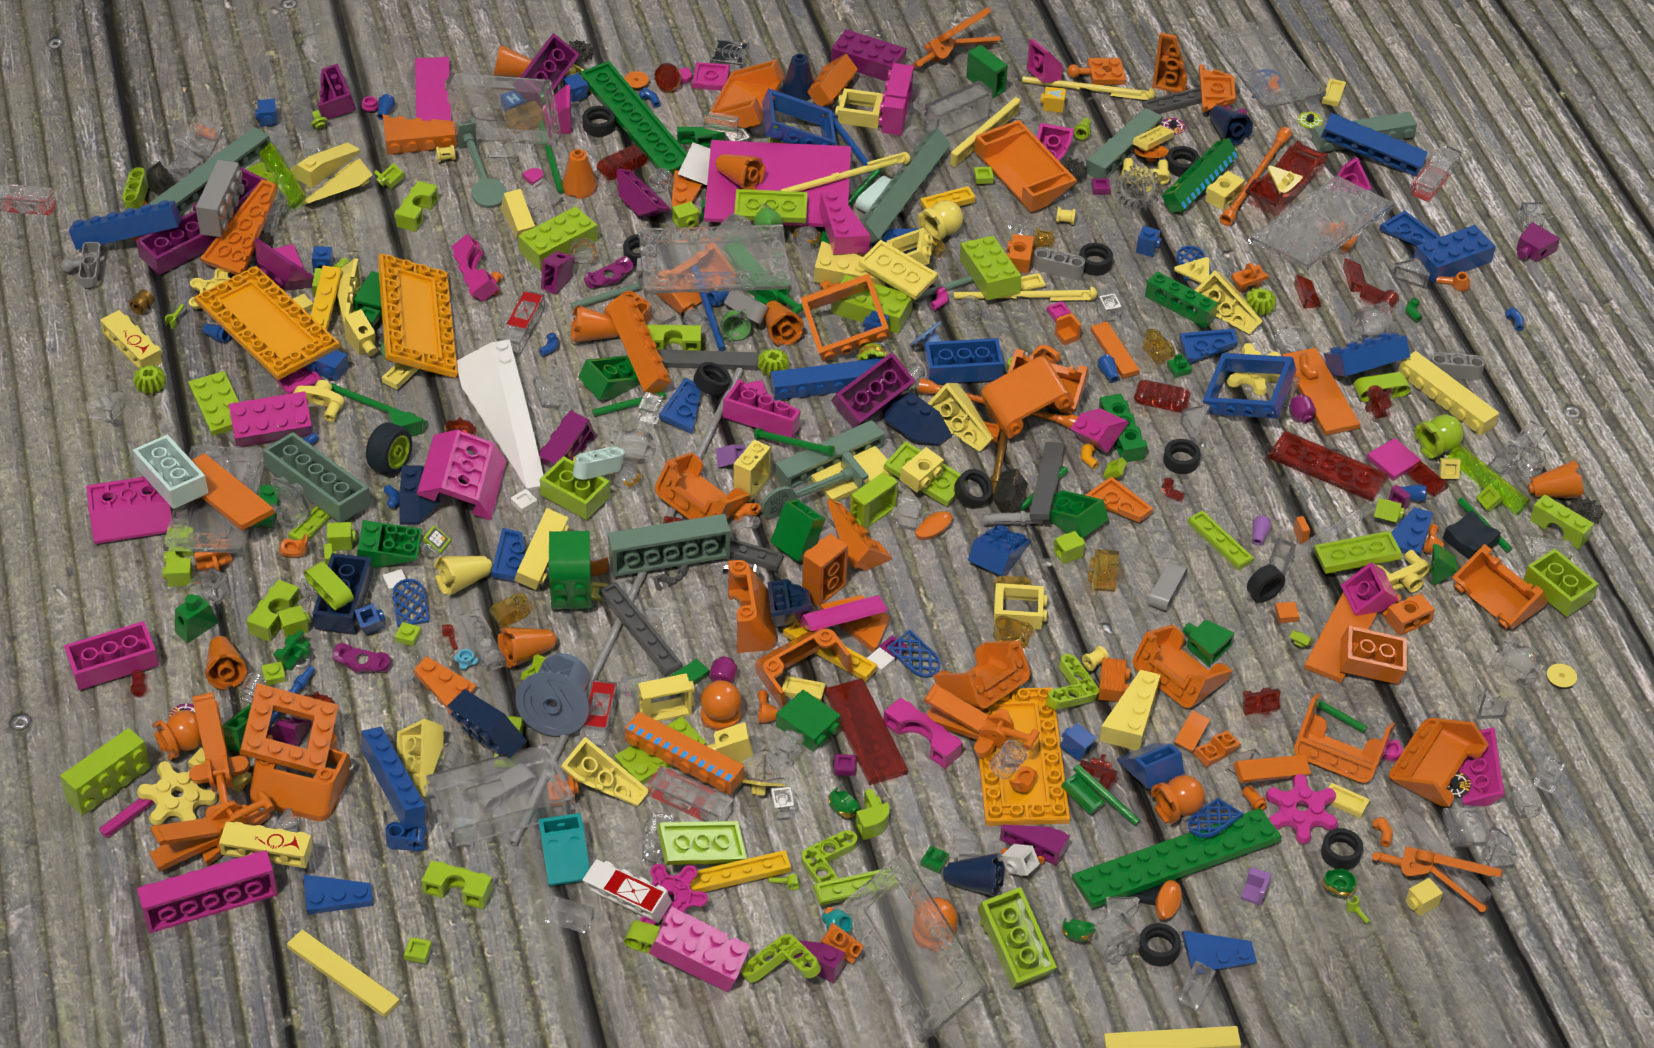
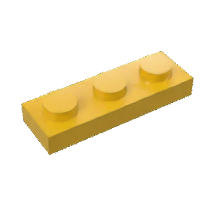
M966 186L920 198V205L923 209L932 208L937 202L947 200L955 202L958 206L974 203L976 197L970 187Z

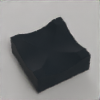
M1471 510L1460 521L1445 528L1443 539L1470 559L1484 544L1489 548L1498 544L1501 532L1486 525L1477 513Z

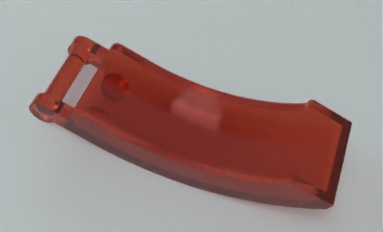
M1297 140L1293 146H1289L1274 167L1288 172L1291 171L1294 174L1303 176V178L1292 189L1279 194L1268 172L1258 180L1253 179L1245 193L1276 208L1285 206L1305 189L1322 164L1327 161L1328 154L1316 151ZM1299 151H1302V152H1304V153H1306V154H1308V155H1311V156H1313V157H1315V158H1317V159H1314V158H1312V157H1310V156H1307V155H1305V154H1303V153H1301V152H1299Z

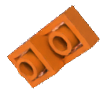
M1192 710L1174 744L1193 753L1210 719Z
M1227 730L1214 735L1211 742L1196 747L1193 754L1208 767L1230 755L1240 747L1241 743Z

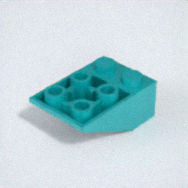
M581 813L538 819L548 886L582 881L590 867Z

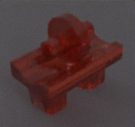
M1377 385L1370 386L1367 390V396L1370 400L1365 406L1366 413L1372 411L1375 419L1386 416V410L1393 405L1390 400L1393 394L1392 389L1389 388L1383 392V389Z
M1267 687L1255 693L1251 692V690L1244 691V714L1262 712L1263 715H1269L1271 710L1280 709V690Z
M1102 754L1100 759L1092 757L1091 762L1081 760L1080 766L1091 776L1100 778L1099 783L1108 791L1113 782H1117L1118 771L1111 769L1113 763L1106 761L1107 755Z

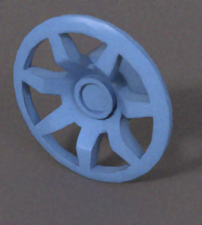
M942 321L934 324L923 334L919 335L909 346L921 342L925 347V342L942 341L935 332Z

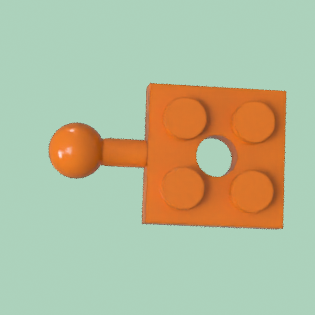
M1088 58V68H1079L1075 64L1067 68L1069 77L1076 78L1079 74L1090 75L1091 82L1095 85H1125L1126 83L1121 58Z

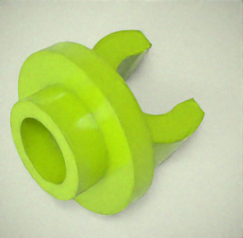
M319 110L313 111L314 120L311 122V126L316 127V129L325 127L328 122L327 118L321 117Z

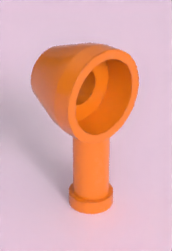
M1459 272L1454 278L1439 276L1436 279V284H1449L1455 290L1461 292L1467 291L1471 284L1470 278L1465 272Z
M1431 524L1429 526V535L1423 552L1432 554L1433 544H1438L1441 547L1444 546V542L1436 536L1439 530L1438 525Z
M760 690L757 693L759 698L758 722L768 723L776 721L777 707L768 704L767 691Z

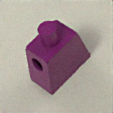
M1532 222L1519 238L1516 248L1517 255L1522 260L1528 257L1534 262H1538L1557 251L1560 238Z
M556 251L542 260L541 289L555 295L561 291L572 277V267L575 263L572 255Z

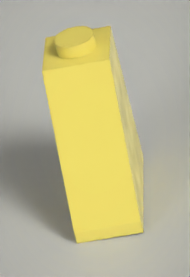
M521 189L504 193L501 211L515 237L518 238V235L534 228L535 225Z

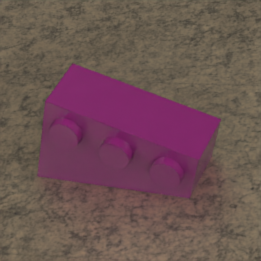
M338 63L321 69V91H319L320 102L318 107L322 117H326L328 120L356 110Z
M570 410L562 418L557 430L553 431L548 443L541 448L539 457L542 463L552 468L563 456L573 461V457L580 450L584 451L587 448L585 445L590 439L594 441L597 438L590 420Z

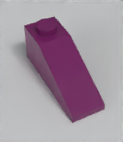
M1002 825L1000 841L1011 846L1013 844L1033 846L1037 856H1043L1045 861L1055 866L1059 864L1067 851L1070 835L1065 832L1044 826Z
M798 940L818 960L821 970L817 976L835 983L844 968L845 952L826 943ZM803 953L796 954L793 959L801 957ZM808 963L805 964L806 967H811Z

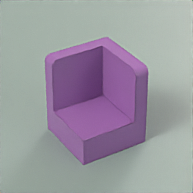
M732 444L717 448L718 467L734 465L735 461L746 450V446Z
M1251 867L1241 899L1261 906L1269 887L1271 874Z

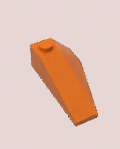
M1160 32L1152 88L1175 93L1186 91L1188 79L1177 36Z
M830 498L827 500L839 539L848 545V562L853 568L869 570L892 559V556L878 540L874 541L868 536L870 532L866 528L855 523L857 519L840 502Z

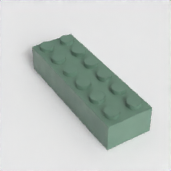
M294 432L263 449L265 468L338 522H344L371 505L370 490L367 485Z
M725 514L608 533L609 561L613 577L729 558L730 530Z

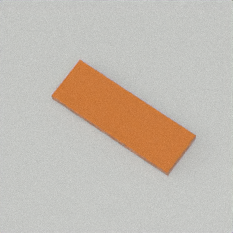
M1316 348L1282 354V356L1293 357L1297 369L1293 381L1301 395L1309 396L1312 399L1317 410L1314 418L1325 436L1360 428V422ZM1300 354H1308L1310 368L1318 370L1317 378L1307 379L1301 372L1299 365Z
M204 453L192 459V462L206 477L208 494L201 496V498L240 530H244L274 514L273 507L207 454Z
M1343 591L1312 649L1304 669L1342 683L1347 673L1340 672L1341 637L1348 626L1370 630L1378 612L1356 616Z

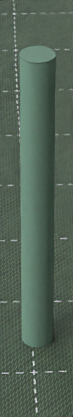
M970 275L927 289L917 300L937 294L936 289L941 286L945 287L947 291L973 282L972 276Z
M639 283L573 302L571 303V308L574 310L576 305L585 307L618 297L625 291L635 292L641 290Z

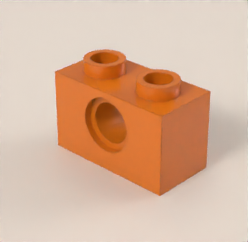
M1013 234L1012 241L1008 240L1007 251L1010 252H1006V254L1020 273L1029 274L1034 236Z
M1420 593L1388 607L1385 620L1401 636L1431 623L1435 609Z

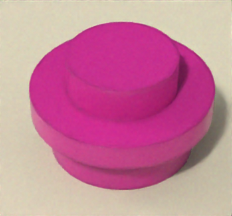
M373 96L365 97L362 102V109L368 112L377 110V99Z

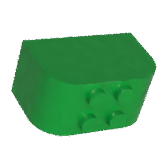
M549 531V584L552 610L592 609L590 531Z

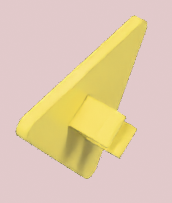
M1273 166L1268 167V171L1281 197H1285L1304 180L1303 176L1294 174L1291 171L1288 172Z
M1204 257L1176 266L1174 271L1202 283L1209 276V258Z
M742 780V783L752 784L751 794L764 796L766 786L785 787V784Z

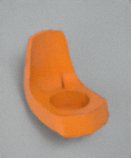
M1038 345L1031 354L1034 358L1043 356L1053 364H1058L1061 360L1060 353L1048 345Z
M304 534L301 540L283 539L279 547L280 555L286 557H301L305 555L308 550V536Z
M1028 766L1020 767L1015 779L1009 780L1012 789L1022 793L1028 792L1035 782L1037 771Z

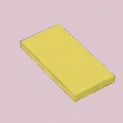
M882 240L858 262L859 267L915 300L938 278L937 272Z
M876 446L853 456L869 475L868 479L863 480L866 484L882 472L893 476L892 473L883 469L884 463L888 459ZM841 462L811 475V480L816 483L840 473L843 470ZM849 479L823 488L821 492L828 499L839 501L850 496L859 488Z

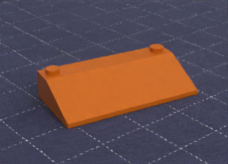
M775 59L732 71L706 117L707 121L742 128L759 126L763 120L762 101L768 88L778 91L785 77L778 60Z
M1020 120L976 135L974 152L988 167H992V171L1030 212L1048 206L1077 183L1076 178Z

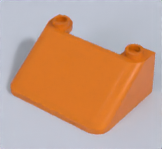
M1428 718L1420 724L1390 770L1389 777L1393 782L1437 805L1449 807L1454 800L1453 793L1450 790H1446L1451 779L1454 778L1467 756H1471L1474 759L1481 757L1489 744L1474 722Z

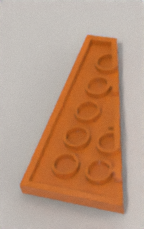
M261 180L228 222V228L224 230L222 237H216L201 256L200 260L202 263L235 275L246 271L255 248L254 240L260 236L278 191L275 183Z

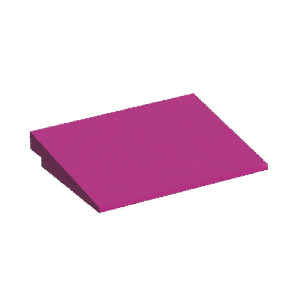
M711 140L704 222L753 224V221L734 220L736 189L742 188L716 169L715 162L721 154L761 158L762 163L765 164V175L761 184L758 183L755 186L757 187L756 190L780 191L787 187L830 176L833 173H842L850 170L851 146ZM849 178L799 191L807 192L806 223L783 222L782 225L824 227L819 211L821 192H839L848 204Z

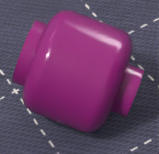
M1298 395L1291 400L1289 405L1293 419L1296 422H1303V424L1311 422L1317 411L1309 396Z
M725 656L715 659L712 662L709 679L712 682L723 680L733 684L738 670L734 660Z

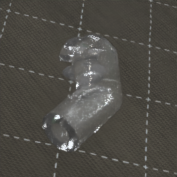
M745 515L732 523L730 527L735 533L743 528L756 529L760 525V519L757 516Z

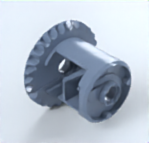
M558 653L547 657L541 664L539 672H534L531 676L528 675L517 689L515 702L522 719L533 729L552 736L568 735L580 729L588 717L590 706L588 697L585 695L590 683V674L586 665L580 659L569 654ZM550 700H554L558 706L553 707L548 703Z

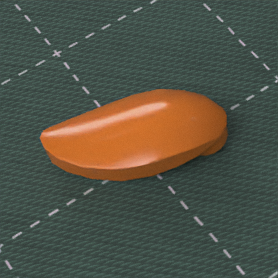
M946 511L931 514L915 530L916 538L926 540L940 535L951 524L952 514Z
M1168 880L1164 883L1157 894L1155 909L1158 918L1162 921L1171 918L1177 912L1182 901L1181 887L1174 880Z

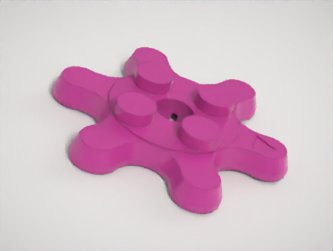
M1298 774L1292 780V790L1281 791L1272 787L1266 792V799L1276 804L1279 809L1276 814L1271 815L1268 819L1277 830L1284 826L1294 828L1296 832L1295 838L1301 844L1310 842L1311 829L1316 826L1324 827L1326 830H1333L1338 827L1336 817L1325 811L1326 805L1334 802L1336 799V793L1332 788H1325L1318 792L1312 791L1308 787L1307 778L1303 774ZM1299 804L1307 806L1308 809L1300 811L1296 807Z
M663 864L652 866L650 874L653 877L652 885L655 887L660 885L668 891V895H674V902L672 901L660 921H663L671 906L685 913L689 908L704 907L707 904L708 896L705 892H696L690 888V884L697 877V869L694 866H685L675 876L669 875ZM644 916L640 919L642 922L657 925V922Z

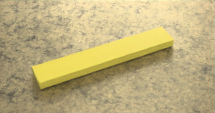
M1015 97L951 152L950 165L953 167L957 166L975 150L976 135L1005 125L1019 113L1021 99Z
M301 930L287 943L289 950L385 1018L400 1004L398 997L304 930Z
M1237 1026L1104 1033L1105 1048L1241 1047Z

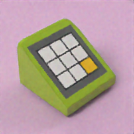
M434 525L423 537L424 547L439 554L451 542V539Z

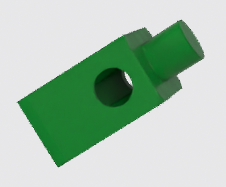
M187 595L185 602L175 609V633L187 644L218 624L212 607L200 595Z
M1204 620L1198 627L1188 622L1183 629V633L1189 636L1188 650L1209 668L1233 644L1234 632L1208 620Z

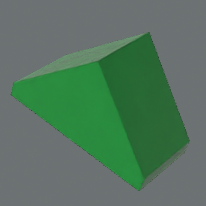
M390 407L388 408L389 422L405 427L410 432L411 437L425 432L423 418Z
M1433 544L1430 572L1432 585H1436L1456 573L1458 568L1456 556L1440 545Z

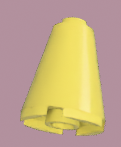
M486 556L437 557L434 564V569H438L439 574L435 576L437 584L443 594H447V596L453 595L490 575L492 563Z

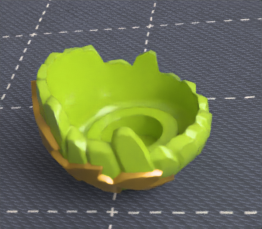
M869 343L859 349L857 360L877 358L882 360L888 354L880 345Z

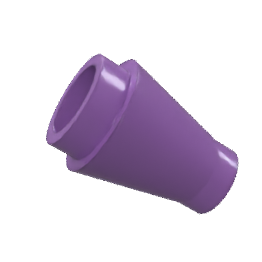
M1257 516L1253 520V544L1263 545L1272 527L1271 520L1268 517Z

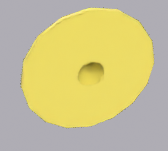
M1554 664L1547 670V678L1556 686L1566 688L1576 683L1577 674L1568 665Z

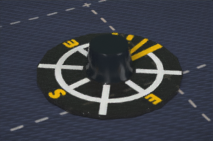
M1457 772L1446 790H1450L1454 798H1461L1470 791L1471 780L1466 774Z

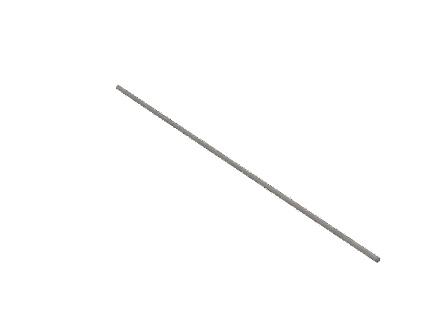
M736 368L731 382L695 455L702 459L723 415V399L743 373L741 368ZM670 506L663 522H667L668 518L672 521L677 510ZM648 571L637 574L627 595L632 602ZM618 617L590 672V683L585 692L587 697L592 689L593 681H596L623 624ZM570 734L559 737L509 841L512 846H517Z

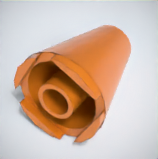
M500 45L493 78L518 79L532 59Z
M575 149L570 152L562 181L564 193L569 197L570 195L576 196L577 199L587 198L593 195L594 190L597 189V181L587 153L581 149Z
M721 154L715 162L716 169L742 189L756 190L757 187L755 186L758 183L761 184L765 175V164L762 163L761 158L756 156Z
M777 301L768 302L766 306L769 309L765 315V321L770 339L777 345L793 344L803 333L804 323L801 317Z
M576 305L574 307L572 315L575 317L571 321L572 342L618 337L619 333L611 316L583 306Z
M1577 461L1567 462L1531 478V482L1528 483L1529 493L1533 494L1534 497H1542L1545 494L1550 498H1583L1582 477L1578 471L1576 472V469H1579Z
M505 627L501 628L500 631L502 633L498 634L500 657H505L506 661L503 663L507 668L518 666L533 659L536 654L546 653L554 649L557 643L556 635L550 629Z
M214 637L209 643L205 676L208 683L214 688L226 689L229 686L234 688L242 683L247 675L246 663L226 637Z

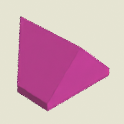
M1358 157L1343 165L1328 191L1360 196L1372 188Z

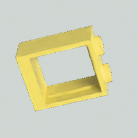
M844 88L843 94L839 95V106H836L835 111L840 124L878 129L879 118L882 115L880 103L884 102L882 101L883 93ZM846 104L874 107L873 112L848 109L845 106Z
M924 227L887 240V244L901 252L917 247V250L906 255L923 265L929 264L932 254L933 237Z
M756 440L752 441L734 463V489L741 488L749 493L748 502L754 499L770 479L771 447Z
M996 583L993 626L1041 630L1042 622H1046L1047 610H1043V606H1047V595H1044V586ZM1003 599L1038 601L1037 612L1003 610Z
M686 673L638 683L639 711L659 722L692 715V706H695L692 694L695 693L693 681L688 680ZM682 693L680 698L651 703V699Z

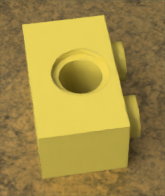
M1227 171L1207 187L1206 202L1224 210L1241 193L1245 180Z
M925 447L902 467L899 480L917 493L922 488H926L932 479L938 478L942 474L944 459Z

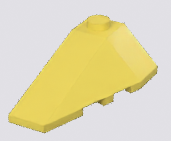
M348 142L301 160L287 170V174L314 188L358 155L361 149Z
M360 158L351 161L334 175L335 177L325 182L322 188L320 187L302 201V204L306 205L360 185L363 187L370 182L369 178L372 176V173Z
M353 259L341 268L342 273L336 296L344 331V316L355 312L353 299L361 288L358 259Z
M1214 270L1195 290L1218 302L1216 317L1248 334H1251L1263 322L1221 272Z
M946 383L928 402L929 405L940 412L951 434L958 436L962 441L979 452L994 439L970 398L958 383Z
M422 719L397 731V755L401 757L402 764L421 798L426 797L444 740V726L427 719Z
M586 737L581 740L560 766L576 781L634 806H638L650 791Z

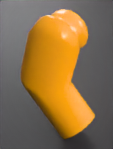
M1085 444L1081 448V460L1090 468L1096 469L1099 462L1092 457L1095 448L1091 444Z

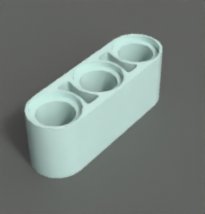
M887 176L880 177L857 198L855 207L866 213L892 179Z
M613 446L576 455L573 476L584 480L619 472L622 468L624 450Z

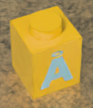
M1046 87L1045 93H1041L1040 103L1043 104V111L1063 113L1066 89Z

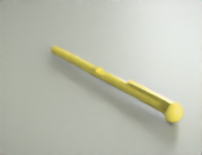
M1022 77V83L1071 88L1079 91L1080 88L1091 91L1111 93L1110 96L1131 99L1150 100L1155 98V91L1152 88H1149V91L1061 80L1043 83L1036 77Z
M901 152L867 162L868 165L842 173H833L830 176L787 187L780 191L799 192L899 163L907 165L911 157L907 152Z
M1090 286V290L1020 291L1018 294L996 299H1017L1016 296H1023L1028 298H1050V301L1094 300L1097 296V290ZM954 292V299H985L981 292Z

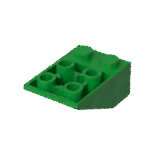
M363 520L357 556L371 557L372 567L374 568L415 561L418 557L422 529Z

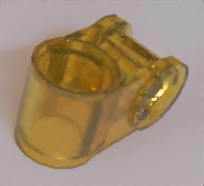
M1036 228L1033 257L1035 249L1039 247L1051 248L1054 230L1049 232Z
M1148 329L1145 332L1142 347L1155 363H1161L1163 359L1175 356L1173 345L1164 338L1160 331Z
M523 593L514 594L507 599L493 604L489 612L500 628L508 627L528 617L530 612L527 606L528 598Z
M999 616L995 620L993 638L996 641L1022 639L1021 645L1022 648H1025L1029 643L1028 637L1032 634L1033 627L1024 621L1015 620L1007 616Z

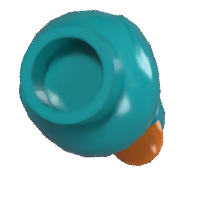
M828 907L823 912L822 921L826 924L827 931L831 923H834L846 933L851 930L852 919L844 911Z

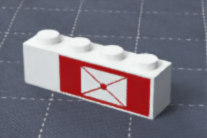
M596 859L582 880L589 891L659 923L672 903L668 891L660 885L655 887L645 878L640 877L638 879L626 869L619 870L608 861L602 862Z

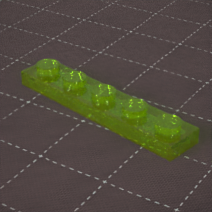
M270 142L259 155L269 172L274 174L275 182L289 206L295 209L307 197L277 146Z
M1459 443L1448 455L1447 458L1460 459V469L1482 487L1486 488L1489 484L1493 485L1504 498L1501 502L1517 515H1520L1531 501L1462 444Z

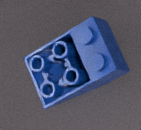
M996 525L974 539L968 561L1003 576L1012 569L1031 543V540L1021 533L1009 531L1006 526Z
M1152 743L1117 758V761L1147 789L1152 788L1158 783L1171 780L1175 776L1184 774L1182 754L1171 743Z

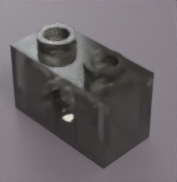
M1017 468L1000 472L993 501L1002 513L1021 511L1028 483Z

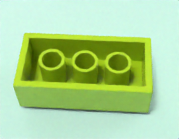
M575 206L518 235L519 252L541 271L542 260L556 251L570 255L569 251L572 250V245L580 242L581 239L584 241L588 240L591 244L597 242L598 226ZM581 243L579 247L576 246L574 253L587 247L588 244Z
M986 236L960 243V262L969 275L972 276L973 281L986 300L1020 293L1021 274L994 236Z
M845 274L841 283L852 280L856 277H852ZM873 283L883 313L889 316L890 332L899 334L912 312L913 298L901 291ZM870 290L831 303L832 314L861 323L864 322L866 316L869 317L872 311L877 312Z
M128 727L61 774L60 779L66 801L83 816L102 801L110 798L116 791L127 786L133 779L144 774L150 768L145 741Z
M1021 887L980 903L977 911L1012 989L1054 972L1057 966Z

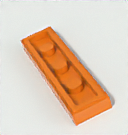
M1103 322L1092 325L1090 331L1105 354H1109L1115 359L1117 372L1121 378L1124 379L1138 375L1139 368L1109 323Z
M1305 755L1241 760L1234 763L1239 783L1294 778L1298 774H1303L1307 777L1311 774Z

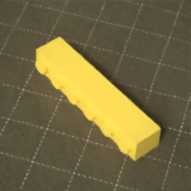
M1415 351L1410 354L1411 357L1401 360L1398 372L1403 373L1408 382L1480 436L1496 426L1499 417L1497 410L1420 353Z

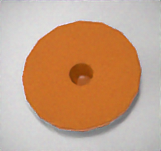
M639 71L630 72L624 77L632 88L644 87L649 82L648 75Z

